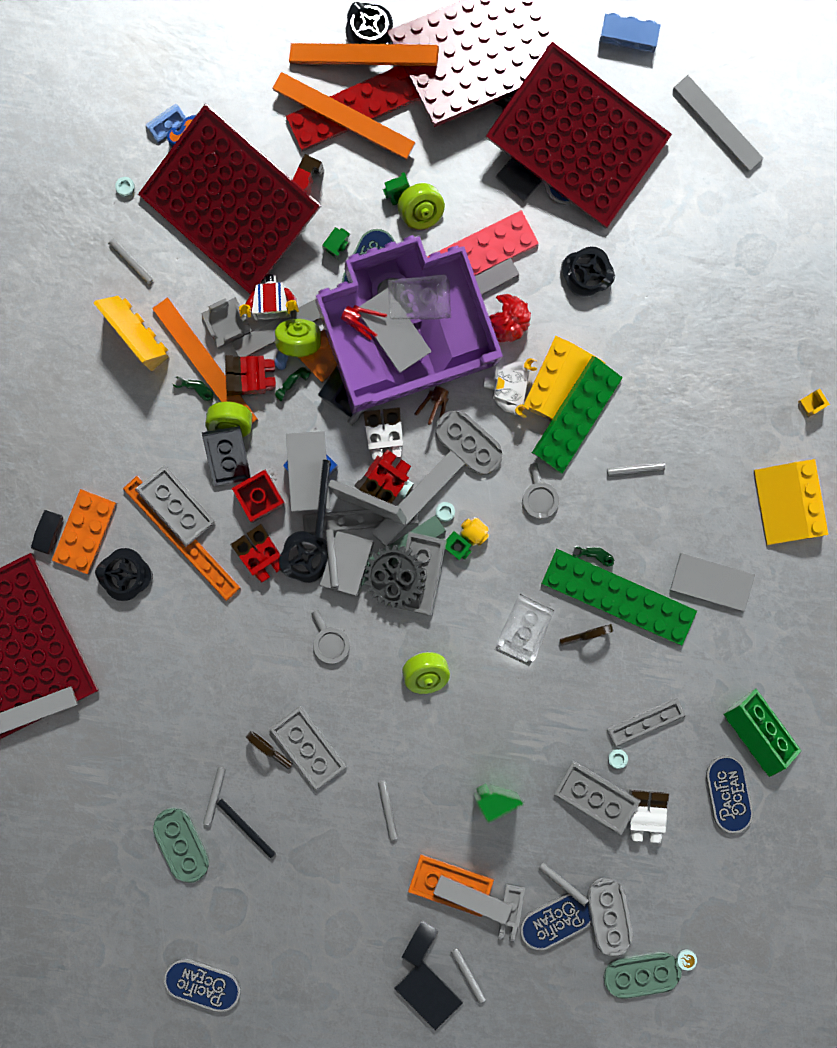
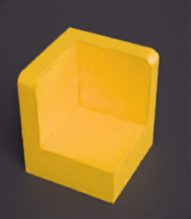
M820 388L798 401L808 417L830 405Z

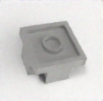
M236 297L228 301L226 298L208 306L209 310L201 313L218 348L252 332L245 315L240 317V305Z

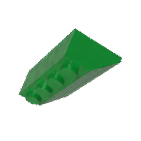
M756 688L734 703L723 714L768 777L787 769L802 751Z
M485 783L477 787V792L474 793L476 801L488 823L523 805L517 792L492 784L487 786Z

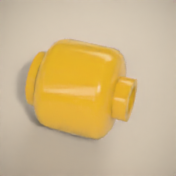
M467 518L460 526L463 528L460 533L461 537L472 546H480L489 536L488 527L479 518L471 520Z

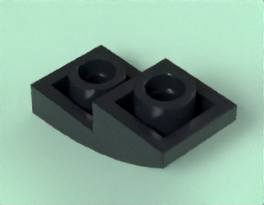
M44 510L36 528L31 549L46 554L50 553L57 540L56 533L64 519L62 515Z
M421 921L402 958L419 968L429 947L437 936L438 930Z

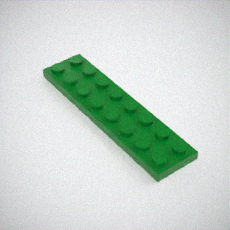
M559 549L555 550L541 584L681 646L697 613V610Z

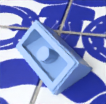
M174 104L148 122L146 127L159 143L167 137V133L171 128L175 127L176 130L180 128L186 116L180 107Z

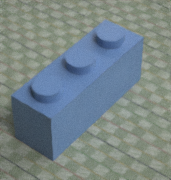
M616 13L605 14L599 42L654 53L658 43L661 24H657L653 20L641 21L632 16L627 18L620 17Z

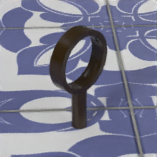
M612 624L590 629L561 638L560 643L561 646L602 636L614 632Z
M250 731L247 734L246 738L262 753L274 758L287 769L292 766V762L277 752L257 733Z

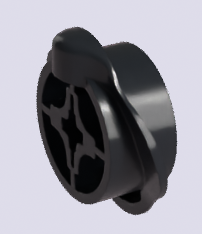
M359 1L353 2L347 13L345 28L348 42L350 44L391 43L387 35V31L393 28V19L390 12L381 5ZM359 21L360 27L356 31L354 26ZM382 24L384 31L380 34L379 26Z
M586 247L571 253L561 264L562 274L568 288L577 296L587 297L610 287L615 280L614 269L610 264L607 254L598 247ZM580 258H590L587 264L576 263ZM596 262L600 266L601 271L596 268ZM587 268L589 269V273H591L589 275H587V270H585ZM575 272L580 275V281L576 278ZM589 279L599 280L597 285H586Z
M305 531L291 534L286 539L279 558L281 572L287 577L301 582L311 583L317 581L324 574L328 561L327 541ZM302 543H311L315 545L317 548L309 550L306 549ZM296 545L299 553L289 561V553ZM302 553L309 555L307 561L304 558L300 559L302 558ZM317 554H321L319 564L313 568L311 560ZM293 565H304L308 571L297 570Z
M130 548L115 550L110 556L102 560L95 570V576L100 585L107 591L109 596L118 601L133 599L141 591L145 590L153 580V573L149 565L138 552ZM122 559V563H120L119 568L117 570H112L113 566L119 560ZM129 561L135 565L137 573L132 571ZM124 572L130 574L131 576L124 577L122 575H118L117 573ZM112 577H115L117 579V585L119 586V588H117L113 583ZM136 579L135 584L126 590L130 580Z

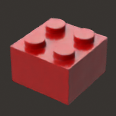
M266 469L232 488L251 523L286 505Z

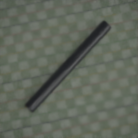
M323 460L315 531V537L323 538L331 460Z
M223 799L217 803L270 859L276 854Z

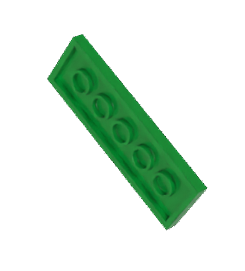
M592 356L533 449L532 454L563 474L623 377L600 359Z

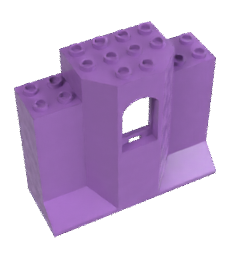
M409 236L404 238L403 242L397 244L396 242H390L385 245V248L379 250L372 248L367 250L366 254L360 256L359 254H353L349 256L348 260L345 261L344 267L349 284L348 282L338 284L335 289L325 288L318 291L319 294L316 295L315 303L339 369L352 414L494 367L501 360L503 355L464 246L460 248L458 245L447 249L448 252L442 254L440 251L429 255L430 258H427L420 236ZM391 278L398 279L403 284L412 310L411 313L406 315L432 351L400 374L374 336L369 334L372 337V340H369L352 326L341 320V316L347 306L353 308L354 305L360 307L378 295L377 287L382 281ZM360 318L359 322L366 326L362 318Z

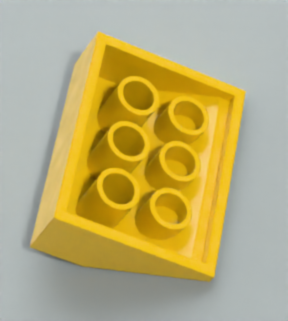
M114 296L93 302L149 370L153 371L169 358L166 354L168 349L162 342L159 344L154 339L156 334L150 327L146 329L142 325L144 320L138 313L133 314L130 310L132 305L126 298L122 300L119 296Z
M555 336L524 402V405L529 408L528 411L552 421L589 360L594 355L567 340Z
M815 459L754 470L766 545L828 535Z

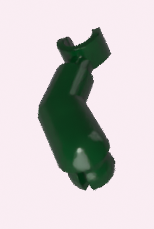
M300 367L282 384L283 387L275 392L276 398L282 401L285 392L290 390L300 377L303 380H307L311 372L305 367Z
M177 376L175 378L180 379L182 384L178 386L172 383L176 388L184 386L187 389L195 390L204 401H210L213 398V392L202 381L184 380L182 377Z
M574 546V548L580 549L579 554H572L576 558L586 555V557H595L605 566L610 567L614 565V557L600 547H586V549H582L580 546Z

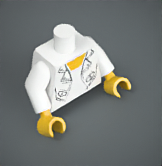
M529 358L526 361L514 362L498 370L497 378L485 377L483 388L494 390L493 399L505 412L518 414L522 418L527 417L525 414H522L524 409L529 410L527 406L523 405L530 372L527 370L536 371L537 368L531 367V364L537 362V360Z

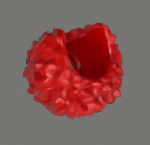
M510 294L496 296V299L503 303V312L491 314L489 318L497 341L513 342L520 339L530 326L531 312L528 311V303Z

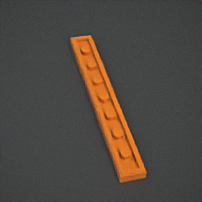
M291 43L289 62L290 64L437 66L439 47L438 45Z
M283 72L280 73L272 88L273 91L407 160L415 145V141Z
M167 297L153 307L154 312L221 402L239 403L251 411L240 395L227 396L226 375ZM251 411V413H252V424H253V423H254L255 421H257L258 419H257V417L254 415V413Z
M136 476L123 490L226 601L230 599L241 587L196 539L187 547L182 544L135 491V488L143 483Z

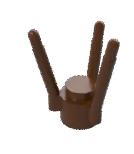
M435 386L433 391H429L427 397L414 414L417 416L432 398L431 402L435 405L428 421V425H431L439 406L442 405L440 417L445 413L446 404L449 400L447 398L449 391Z

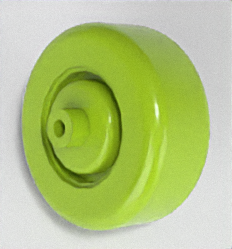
M418 183L410 186L402 193L398 201L400 217L408 227L415 230H423L435 225L442 217L445 209L443 197L433 185L428 183Z
M289 319L280 323L275 329V346L281 353L287 356L304 357L315 353L320 348L321 330L317 324L310 320Z
M215 403L207 410L205 426L208 431L240 426L242 436L245 437L252 429V413L247 407L239 403Z
M433 652L420 653L411 657L402 669L405 686L410 691L418 694L436 692L443 688L450 678L446 659L442 655Z

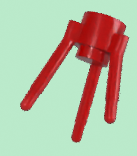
M354 305L353 308L347 306L341 316V320L345 321L346 324L352 326L369 340H372L369 334L377 337L375 332L359 322L361 318L359 312L384 318L387 317V314L361 308L357 305Z

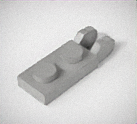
M506 884L503 901L511 904L513 907L506 924L499 922L498 939L503 940L505 925L512 926L510 941L515 942L525 894L524 887Z

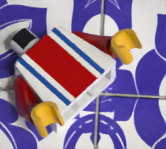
M268 274L265 277V284L256 285L255 291L251 293L246 303L239 307L240 317L247 314V317L250 318L252 312L257 321L291 318V311L296 310V312H299L297 298L291 290L285 288L281 282L276 283V275Z

